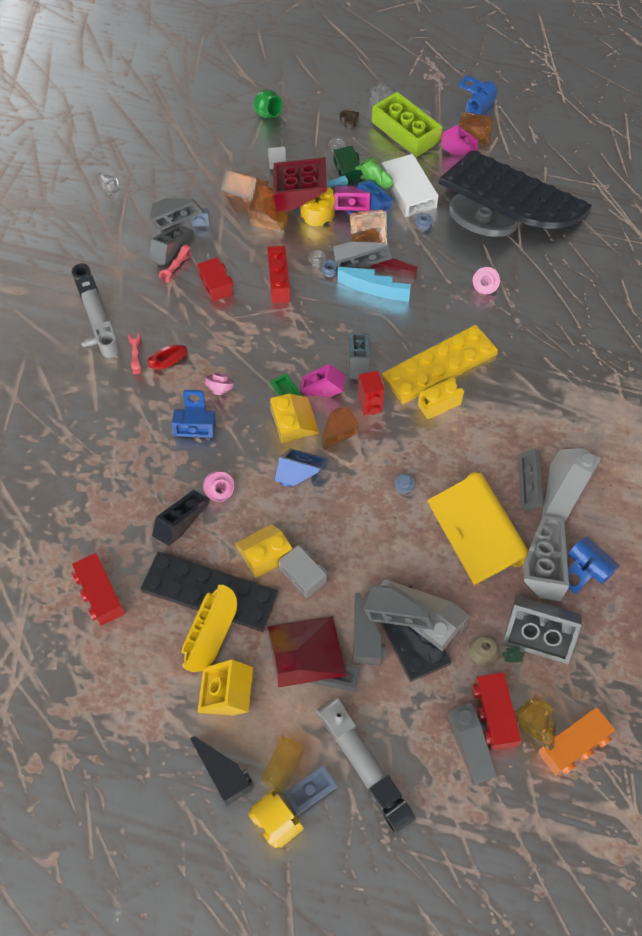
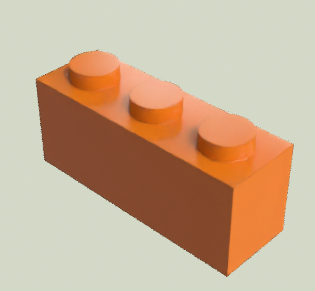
M596 707L543 745L538 753L555 776L561 772L566 775L576 767L574 762L580 758L584 762L594 754L593 748L598 745L603 748L611 742L612 738L610 736L616 730Z

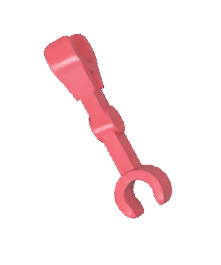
M183 245L178 257L173 260L171 266L160 271L159 277L161 280L164 276H167L165 278L166 282H171V274L180 266L182 261L191 256L190 246Z
M137 333L138 337L136 339H132L131 334H128L129 343L133 345V358L131 362L133 374H141L137 345L141 343L140 333Z

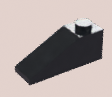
M193 489L156 516L152 536L170 546L186 532L209 504L210 499Z
M193 736L190 738L226 806L252 791L249 784L253 781L246 769L242 771L237 763L197 737Z

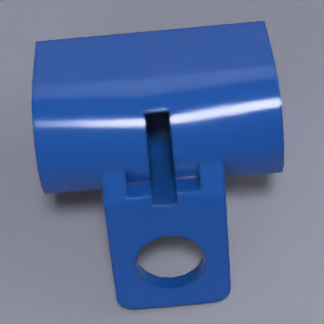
M465 76L459 82V87L472 92V97L467 101L465 113L480 119L496 100V85L491 81L483 83L470 76ZM470 81L473 83V85L468 86L465 84V82Z
M372 180L359 183L357 188L370 192L369 211L347 210V213L355 221H361L373 215L378 219L386 217L394 199ZM353 212H360L362 216H358Z
M184 390L185 409L174 410L172 418L173 435L213 438L216 413L212 410H206L204 391ZM197 395L200 400L192 401L189 399V396Z
M587 536L577 542L568 553L575 561L568 569V577L574 573L580 578L578 585H573L569 581L568 588L576 594L592 577L600 584L608 581L620 565Z

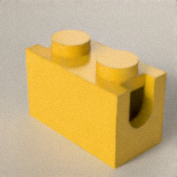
M452 377L419 393L418 406L427 420L461 405L464 390L457 388L456 379Z

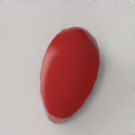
M184 345L164 347L148 358V366L154 370L168 368L188 354L187 347Z

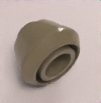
M480 636L471 641L468 653L471 660L477 665L490 666L497 661L499 648L490 637Z

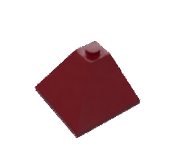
M326 157L274 163L273 196L276 212L295 210L327 191Z
M333 616L268 626L278 688L316 682L323 679L346 677Z

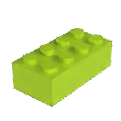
M395 92L373 106L372 123L415 157L441 142L443 126L399 92Z

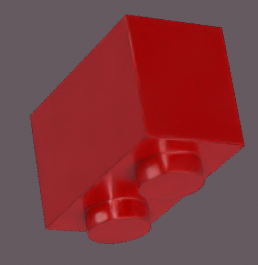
M218 257L197 264L199 277L212 302L233 294V280L231 276H227L224 263H220Z
M379 371L359 374L358 399L363 416L375 415L383 411L384 387Z

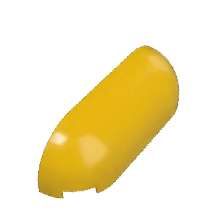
M218 585V589L212 594L208 592L181 650V653L184 654V663L182 664L184 669L191 672H200L205 670L215 660L237 610L236 595L229 587Z

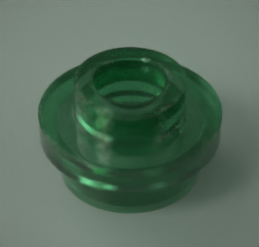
M506 648V652H502V656L504 657V662L520 663L523 662L525 652H520V648Z

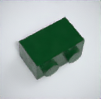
M353 145L333 149V163L338 176H346L348 185L362 182L360 178L363 174L362 170L355 168L360 164L359 154L355 152Z

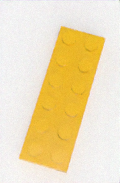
M475 324L383 372L382 379L400 402L405 404L417 398L421 391L456 377L496 356L498 349Z

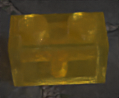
M282 735L260 779L261 785L269 790L275 788L279 795L284 796L283 793L286 792L304 754V746Z

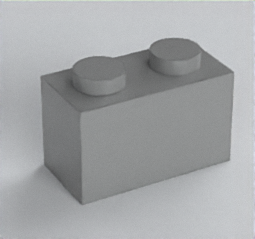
M298 545L278 560L279 570L308 599L327 584V572L321 564L317 565L312 560L313 557L308 550H303Z

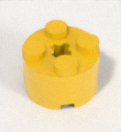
M327 187L325 193L300 206L301 218L303 217L304 222L311 226H323L325 222L330 223L334 219L335 195L333 189Z
M275 788L256 802L248 813L256 826L258 825L261 829L264 828L266 830L263 836L275 849L285 846L304 829L288 804L279 797V793Z

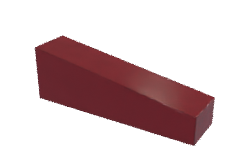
M395 258L370 265V269L410 279H415L418 269L417 266Z

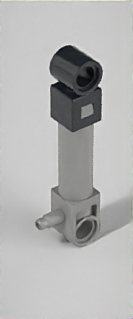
M77 264L72 268V275L95 337L82 341V347L98 344L103 356L108 358L114 357L119 353V345L101 301L94 277L87 264Z
M335 697L318 708L316 711L320 720L335 743L340 745L367 787L369 796L380 813H382L391 830L396 834L415 821L416 817L412 809L402 798V794L390 776H386L357 732L356 724L340 700Z

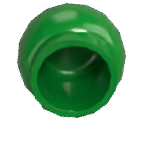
M265 89L258 92L254 97L253 108L258 116L269 119L277 117L281 113L283 102L274 91Z

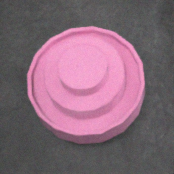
M480 268L473 276V286L481 294L493 293L499 287L500 276L493 268Z
M214 372L213 375L206 376L205 385L212 390L213 394L223 395V393L233 389L234 381L228 378L227 374Z
M214 471L205 478L203 489L206 496L211 500L217 502L225 501L233 494L234 481L226 472Z

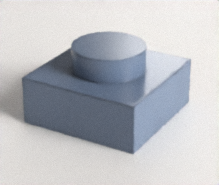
M202 208L204 210L202 214L191 218L192 226L210 225L208 208Z

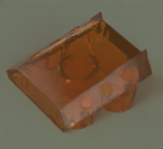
M462 112L459 126L478 139V143H482L484 146L490 141L494 118L488 115Z

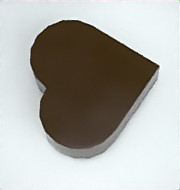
M341 111L339 120L344 123L346 128H355L359 119V112Z

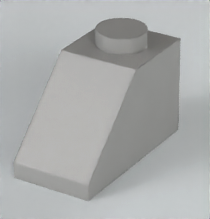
M285 147L268 148L270 170L274 169V163L286 162Z

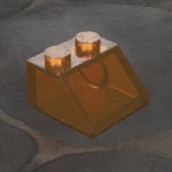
M226 170L221 191L226 192L228 197L236 198V196L242 197V201L252 203V201L260 199L269 181L240 172Z
M257 186L249 208L250 226L284 231L291 210L276 212L273 188Z

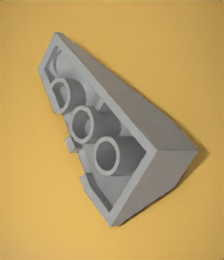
M560 449L549 468L542 517L546 515L564 518V523L566 522L601 460L600 457L585 449Z
M543 515L523 563L524 582L539 598L562 601L569 587L564 518Z
M386 579L380 585L394 589L430 614L435 625L434 630L417 627L411 628L441 651L446 648L470 617L469 614L451 601Z

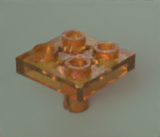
M385 210L349 214L351 242H368L367 239L369 241L372 239L371 242L388 243Z

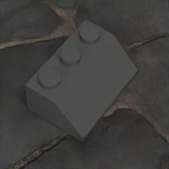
M515 595L502 645L569 665L582 626L581 614Z

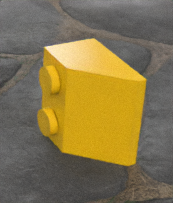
M285 394L270 398V409L281 443L319 434L308 397Z
M273 524L235 543L255 578L278 567V560L292 550L282 531Z
M235 660L206 667L202 673L198 713L234 716L249 712L253 667Z

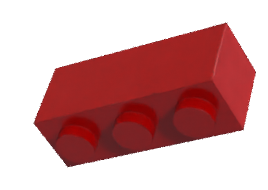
M267 247L272 303L290 302L286 247Z
M97 553L72 563L75 571L71 574L76 584L81 583L83 589L79 592L84 602L89 601L91 605L88 608V612L93 621L97 619L100 626L125 615Z
M504 672L477 676L474 685H472V694L474 699H478L479 707H477L479 721H483L485 728L483 734L490 751L518 747L521 743V737Z

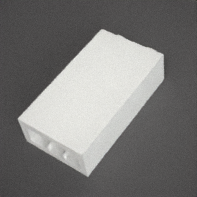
M413 154L381 163V168L393 178V185L389 188V191L405 217L437 208L438 194Z

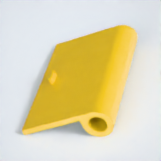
M473 472L465 480L427 500L474 586L512 565L513 567L523 565L529 550L483 473Z

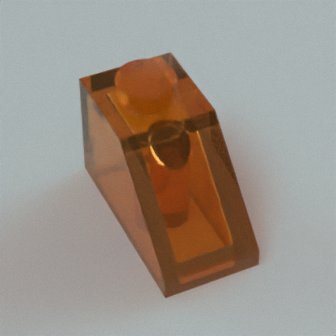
M348 406L337 408L329 414L322 434L323 450L358 434L359 422Z

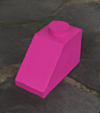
M459 125L442 133V148L450 154L466 155L470 151H478V139Z
M353 186L335 187L334 210L369 211L370 192Z
M328 364L303 376L300 392L303 395L332 397L344 391L346 375L331 364Z

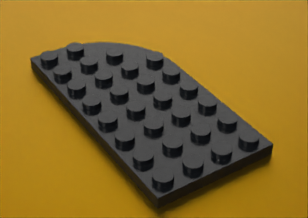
M476 150L468 152L440 177L438 183L518 222L539 228L558 229L573 226L580 222L590 212L592 207L591 204L583 199H578L568 192H563L553 185L541 182L538 178L530 177L524 172L517 171L509 165L502 164Z

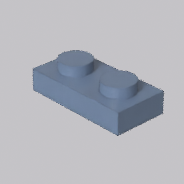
M322 766L284 792L283 795L296 816H298L336 789L337 785L325 767Z

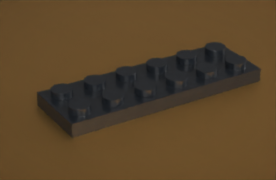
M159 551L140 588L143 593L199 611L207 593L212 594L218 589V585H225L235 593L237 599V610L232 622L260 632L264 631L278 596V590Z

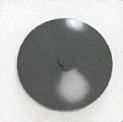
M461 194L453 197L449 207L451 217L459 225L474 233L485 236L502 237L510 235L516 231L519 224L518 221Z

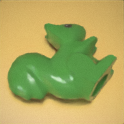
M374 157L363 160L361 164L355 167L357 170H362L363 174L360 178L364 179V182L372 180L383 189L392 187L393 178L378 165Z

